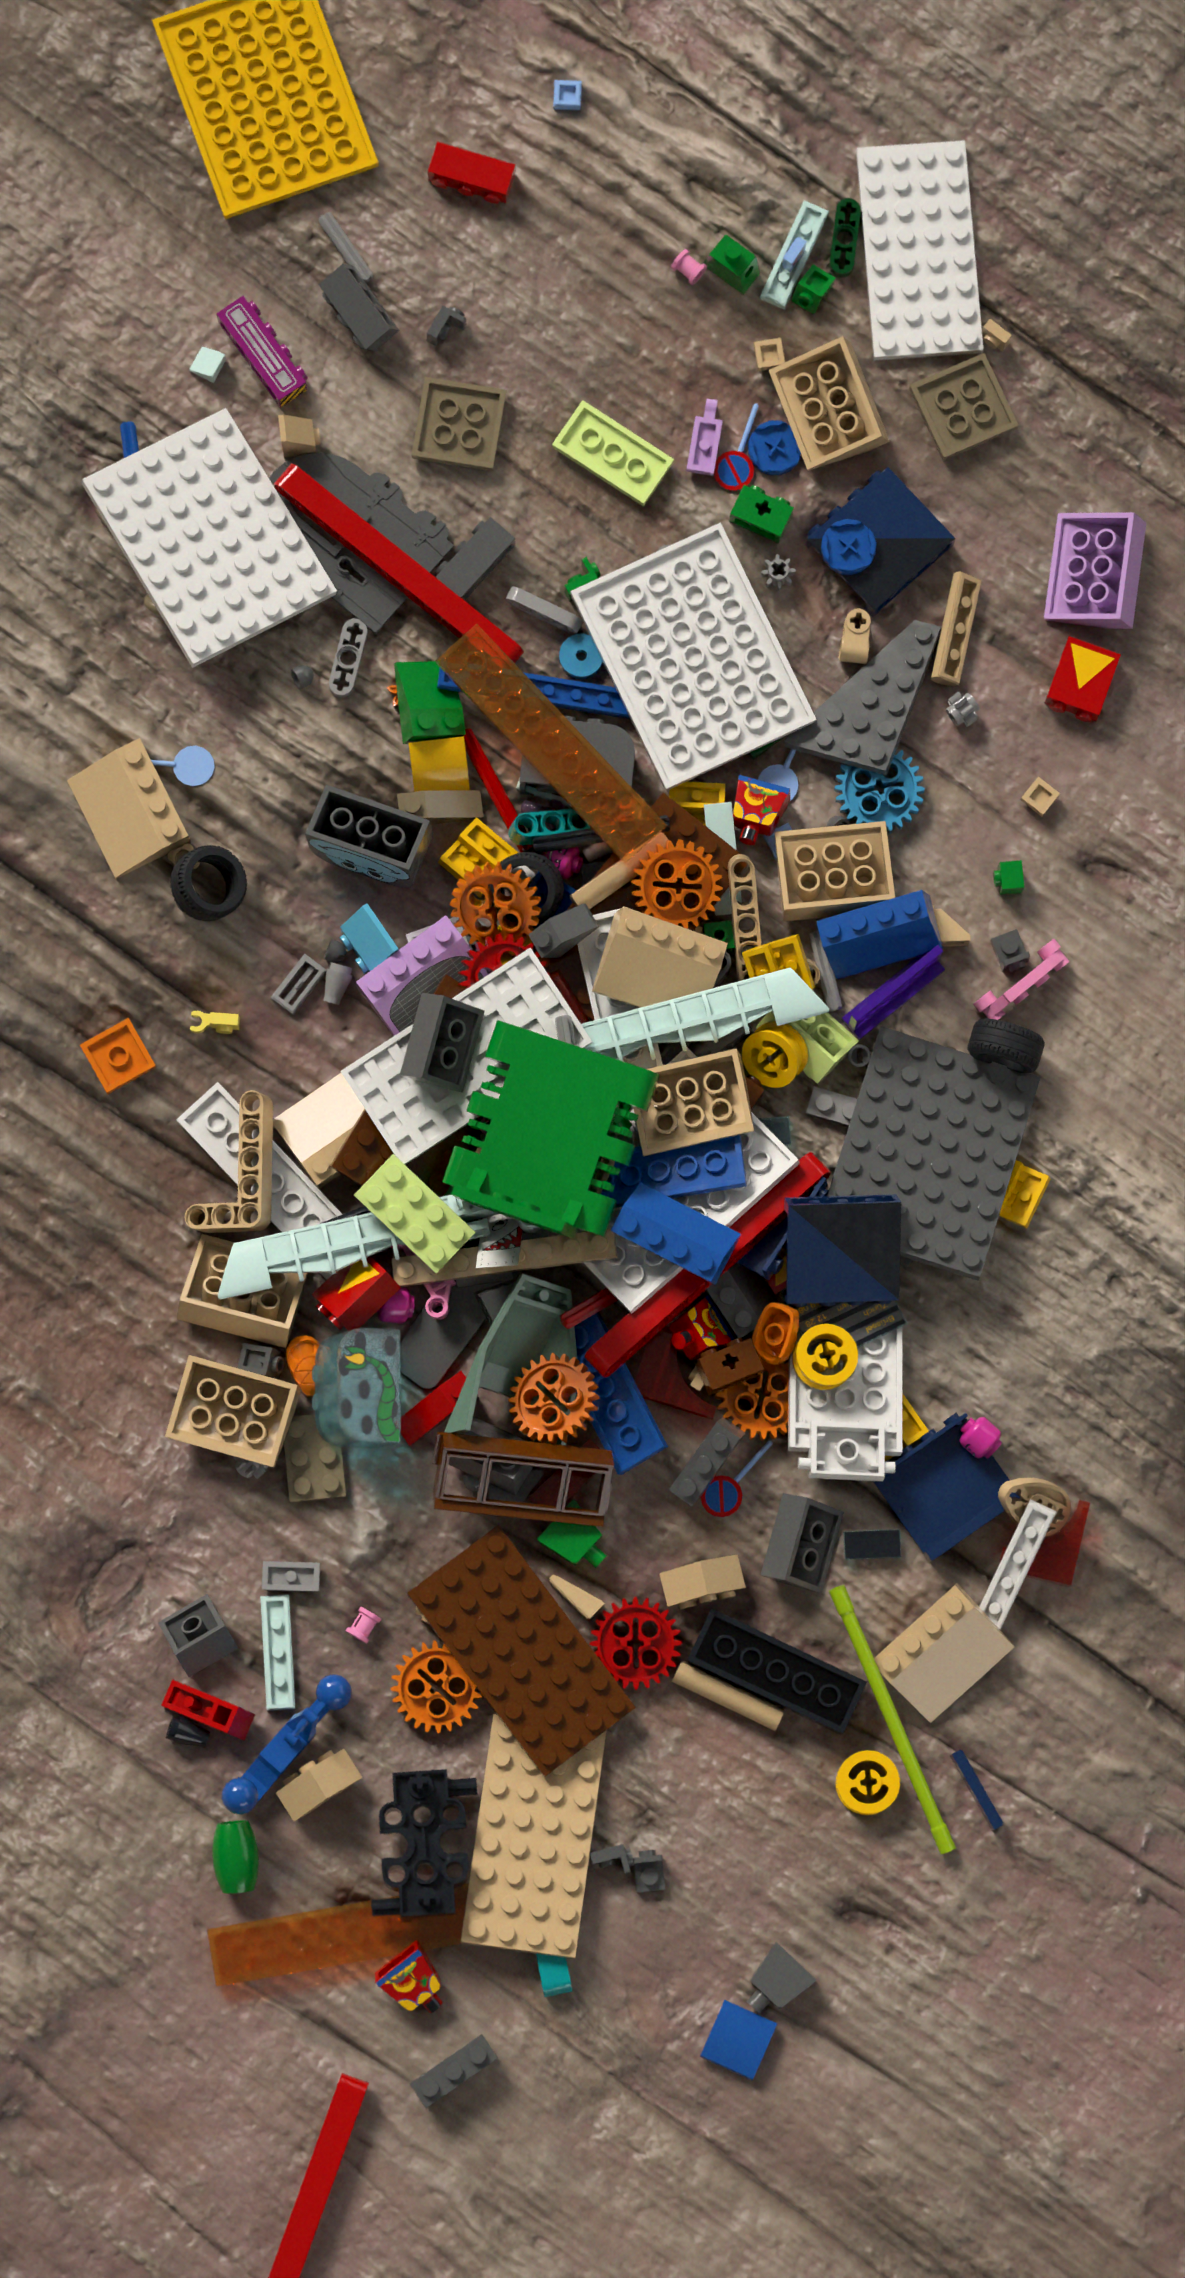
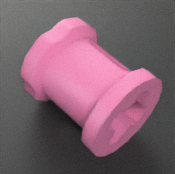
M684 249L673 261L671 269L680 271L689 279L688 283L694 285L704 274L707 266L698 263L689 255L690 251Z
M360 1607L358 1610L359 1614L351 1627H347L345 1631L367 1644L369 1642L368 1636L376 1623H380L381 1618Z

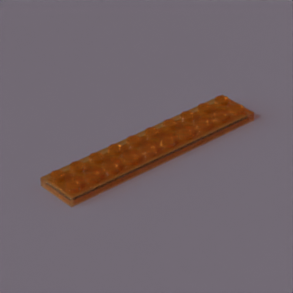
M478 624L474 625L435 660L436 664L625 864L667 827V824Z
M469 1883L454 1888L456 1915L412 1918V1922L402 1923L400 1915L372 1917L371 1901L207 1929L216 1987L398 1955L416 1940L420 1942L424 1950L462 1944L461 1937Z

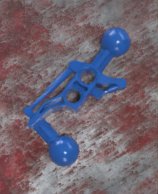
M331 1674L321 1679L316 1688L317 1699L314 1703L292 1716L261 1751L241 1778L238 1777L226 1783L222 1790L221 1798L223 1805L228 1811L233 1814L242 1815L254 1809L258 1801L316 1735V1725L328 1711L339 1710L348 1705L352 1697V1688L346 1678L341 1675Z

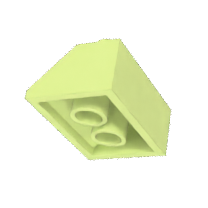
M773 1011L764 1016L756 1026L757 1029L766 1022L775 1021ZM829 1013L787 1023L800 1033L807 1045L808 1062L803 1071L806 1076L813 1079L817 1084L859 1042L856 1037Z

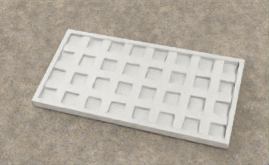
M965 141L856 148L873 359L888 360L983 353Z
M531 948L452 998L485 1010L463 1093L400 1075L413 1024L340 1071L395 1156L405 1165L466 1126L469 1119L475 1120L480 1117L466 1112L473 1091L499 1099L500 1094L480 1088L482 1082H490L495 1084V1086L503 1087L505 1077L490 1074L486 1071L488 1065L507 1071L510 1067L485 1057L497 1020L558 1040L555 1018L569 1015L572 1018L576 1046L586 1048L592 1044V1040Z

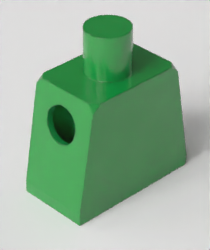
M726 234L702 263L707 266V269L743 295L760 275L757 257Z
M574 1499L566 1506L582 1509ZM552 1522L537 1538L538 1543L574 1566L584 1557L597 1568L607 1557L595 1545L602 1537L601 1532L596 1526Z

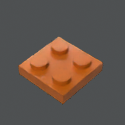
M129 1018L80 1044L107 1095L156 1068L154 1061Z

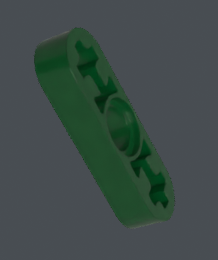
M852 198L842 199L836 207L829 269L838 278L849 276L854 268L861 208L859 203ZM849 206L851 211L855 213H851L849 224H844L845 213L841 211H845L846 207ZM844 231L849 232L853 240L849 244H841L837 239V235ZM841 252H846L845 263L849 265H845L844 269L841 270L839 265L834 263L839 262Z

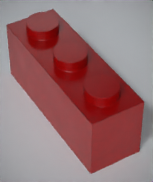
M437 141L428 168V181H431L434 186L439 188H447L448 186L458 189L459 193L466 196H473V194L482 196L490 203H506L516 174V164Z

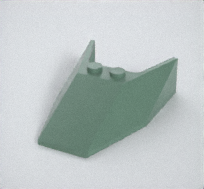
M525 1274L519 1275L478 1349L444 1432L458 1434L470 1431L479 1388L510 1398L515 1397L516 1394L510 1390V1387H518L519 1383L514 1378H523L524 1374L521 1368L524 1367L530 1370L532 1368L530 1365L531 1360L539 1364L540 1355H544L549 1361L552 1353H555L559 1359L563 1353L570 1359L573 1357L577 1359L574 1326L566 1329L560 1322V1315L573 1308L570 1289ZM559 1374L551 1378L550 1385L558 1380ZM539 1382L537 1387L566 1415H570V1410ZM576 1393L569 1397L568 1403L575 1400ZM539 1395L532 1398L530 1405L537 1403ZM557 1413L549 1418V1423H553L557 1419ZM558 1437L556 1444H557V1445H566V1443H564V1442H563L562 1440H560V1438Z

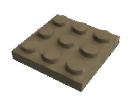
M985 353L909 386L943 461L1016 430L1019 427Z
M425 377L412 459L493 471L506 390Z

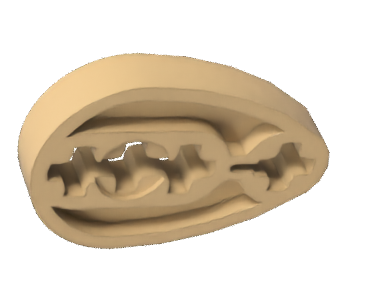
M1018 1478L1006 1481L999 1489L998 1498L1003 1509L1017 1524H1019L1030 1499L1057 1512L1045 1537L1058 1532L1069 1518L1071 1510L1070 1498L1062 1488L1052 1482L1037 1478ZM1011 1492H1013V1493H1016V1494H1017L1018 1496H1020L1021 1498H1017V1497H1015V1496H1014V1498H1013V1497H1009V1496H1010Z

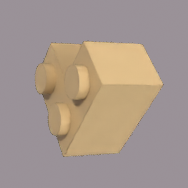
M738 1554L698 1561L660 1573L667 1606L679 1605L680 1610L697 1606L696 1600H700V1604L717 1600L716 1595H718L719 1600L735 1597L736 1590L746 1588Z
M345 1749L333 1754L332 1750L328 1751L317 1759L318 1764L311 1761L299 1769L301 1775L296 1772L282 1781L285 1786L277 1791L276 1794L294 1822L363 1778Z

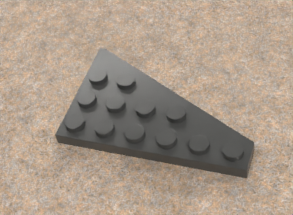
M914 620L813 712L817 719L816 722L790 733L785 738V747L887 776L939 641L941 627Z

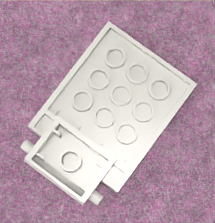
M902 1325L858 1346V1362L854 1372L842 1385L834 1389L818 1390L802 1382L794 1370L792 1362L793 1352L789 1357L788 1451L808 1452V1458H798V1469H807L809 1478L883 1481L885 1473H895V1462H885V1456H901ZM799 1329L797 1332V1341L802 1337V1334ZM807 1348V1353L811 1355L812 1353L810 1352L809 1348ZM839 1359L831 1370L827 1368L824 1372L815 1371L822 1375L837 1374L842 1370L843 1361Z

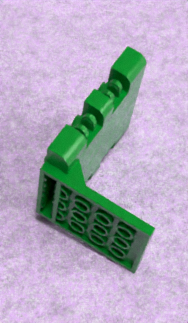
M497 1020L485 1057L509 1065V1070L507 1071L492 1065L487 1066L486 1071L495 1076L505 1077L502 1088L490 1082H482L480 1088L500 1094L499 1099L479 1092H472L466 1112L489 1119L491 1122L488 1125L469 1119L468 1125L471 1128L487 1131L484 1142L469 1135L464 1136L462 1140L464 1143L482 1148L479 1154L454 1146L442 1183L454 1186L451 1195L468 1204L572 1239L575 1238L577 1229L605 1237L617 1200L592 1192L591 1188L595 1186L613 1192L615 1186L606 1181L596 1180L595 1176L598 1169L611 1175H619L620 1169L601 1163V1158L629 1166L636 1146L609 1135L610 1132L631 1138L633 1132L630 1129L613 1125L615 1117L619 1115L624 1117V1119L637 1121L639 1115L621 1109L619 1105L622 1103L647 1112L660 1075L650 1070Z

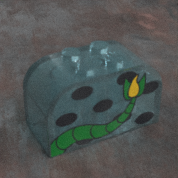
M357 1328L326 1338L317 1349L315 1366L312 1370V1379L315 1382L312 1407L315 1410V1422L320 1435L325 1441L338 1447L381 1448L401 1443L400 1330Z

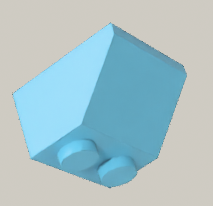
M367 903L340 927L343 934L339 937L348 951L354 950L358 956L355 962L364 974L373 970L399 950Z

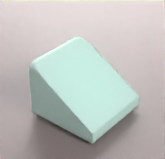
M202 346L189 371L214 383L226 362V355Z

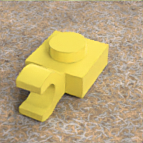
M191 1012L192 1017L202 1020L200 1026H190V1031L193 1033H202L208 1027L215 1028L217 1033L231 1034L233 1030H239V1014Z

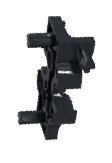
M447 1769L392 1773L394 1801L386 1803L379 1812L380 1834H401L407 1840L408 1847L405 1854L401 1857L381 1859L384 1884L391 1891L399 1892V1898L372 1899V1917L400 1915L401 1921L404 1923L412 1922V1918L456 1915L454 1888L463 1886L469 1878L468 1853L449 1854L441 1848L440 1838L448 1830L466 1829L464 1805L458 1799L449 1797L477 1795V1779L448 1780ZM425 1807L430 1811L431 1815L427 1822L420 1823L415 1820L414 1812L418 1808ZM448 1808H455L459 1811V1816L453 1821H448L443 1817L444 1811ZM393 1811L400 1813L402 1816L401 1821L395 1825H391L386 1821V1816ZM430 1865L434 1869L433 1877L429 1880L420 1879L417 1875L420 1866ZM451 1865H458L463 1869V1873L458 1878H451L446 1873L447 1869ZM394 1869H401L405 1872V1877L400 1882H393L389 1878L390 1872Z

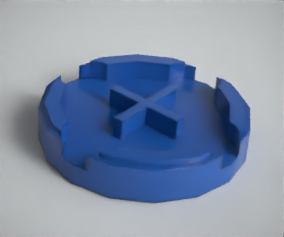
M780 420L767 421L760 424L748 441V456L753 465L760 472L768 475H783L790 472L799 463L801 458V452L790 425Z
M844 519L837 521L827 529L822 537L821 553L823 559L832 570L840 574L853 575L860 573L870 566L875 557L876 540L874 534L858 520Z

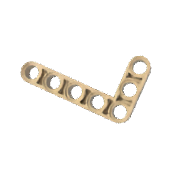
M737 854L728 862V878L738 981H742L748 972L741 955V950L746 945L760 946L761 934L755 868L748 856ZM738 862H746L749 866L748 871L743 875L734 873V866ZM740 890H749L751 897L747 902L741 903L736 900V895ZM744 917H750L754 921L753 926L749 930L739 928V922ZM807 959L809 967L814 969L812 978L814 985H816L820 979V971L814 961Z
M250 1090L245 1092L240 1098L238 1202L191 1205L185 1212V1222L190 1228L204 1233L261 1231L269 1226L272 1198L273 1103L268 1096ZM260 1099L259 1108L253 1111L254 1101ZM256 1127H259V1135L253 1139L252 1132ZM258 1154L259 1162L256 1166L252 1167V1159ZM258 1182V1191L252 1195L251 1187ZM257 1210L258 1218L255 1222L251 1223V1214ZM231 1211V1220L225 1224L224 1216L227 1212ZM204 1212L205 1220L199 1225L198 1217Z

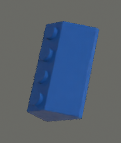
M923 890L816 921L822 947L837 980L926 954L937 945L943 949L930 895Z
M642 1183L639 1184L625 1202L610 1230L716 1285L742 1235Z

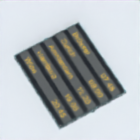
M787 1288L779 1292L785 1305L799 1311L798 1332L801 1337L807 1330L816 1325L833 1324L846 1330L854 1339L857 1348L908 1324L896 1300H891L890 1304L864 1301L862 1305L836 1302L833 1306L807 1303L805 1307H794L791 1304H787L783 1297V1291H787ZM816 1339L809 1343L808 1350L812 1354L819 1344H822L823 1347L826 1342H834L828 1339ZM823 1352L820 1355V1358H825L828 1362L831 1356L825 1355Z

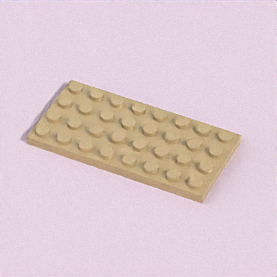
M493 1714L461 1943L575 1959L606 1731L547 1776L543 1777L498 1715Z

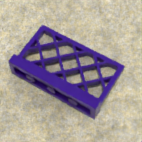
M937 945L930 952L917 956L842 1017L841 1020L859 1041L945 971V968L939 962L943 950Z

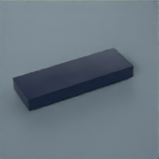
M960 1749L951 1754L952 1761L991 1830L993 1831L1003 1826L1002 1819L963 1750Z

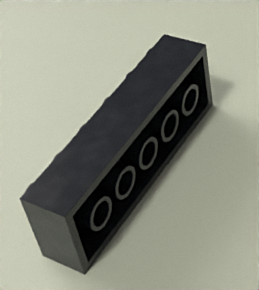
M712 1608L687 1659L688 1663L840 1735L844 1733L867 1684L865 1680Z

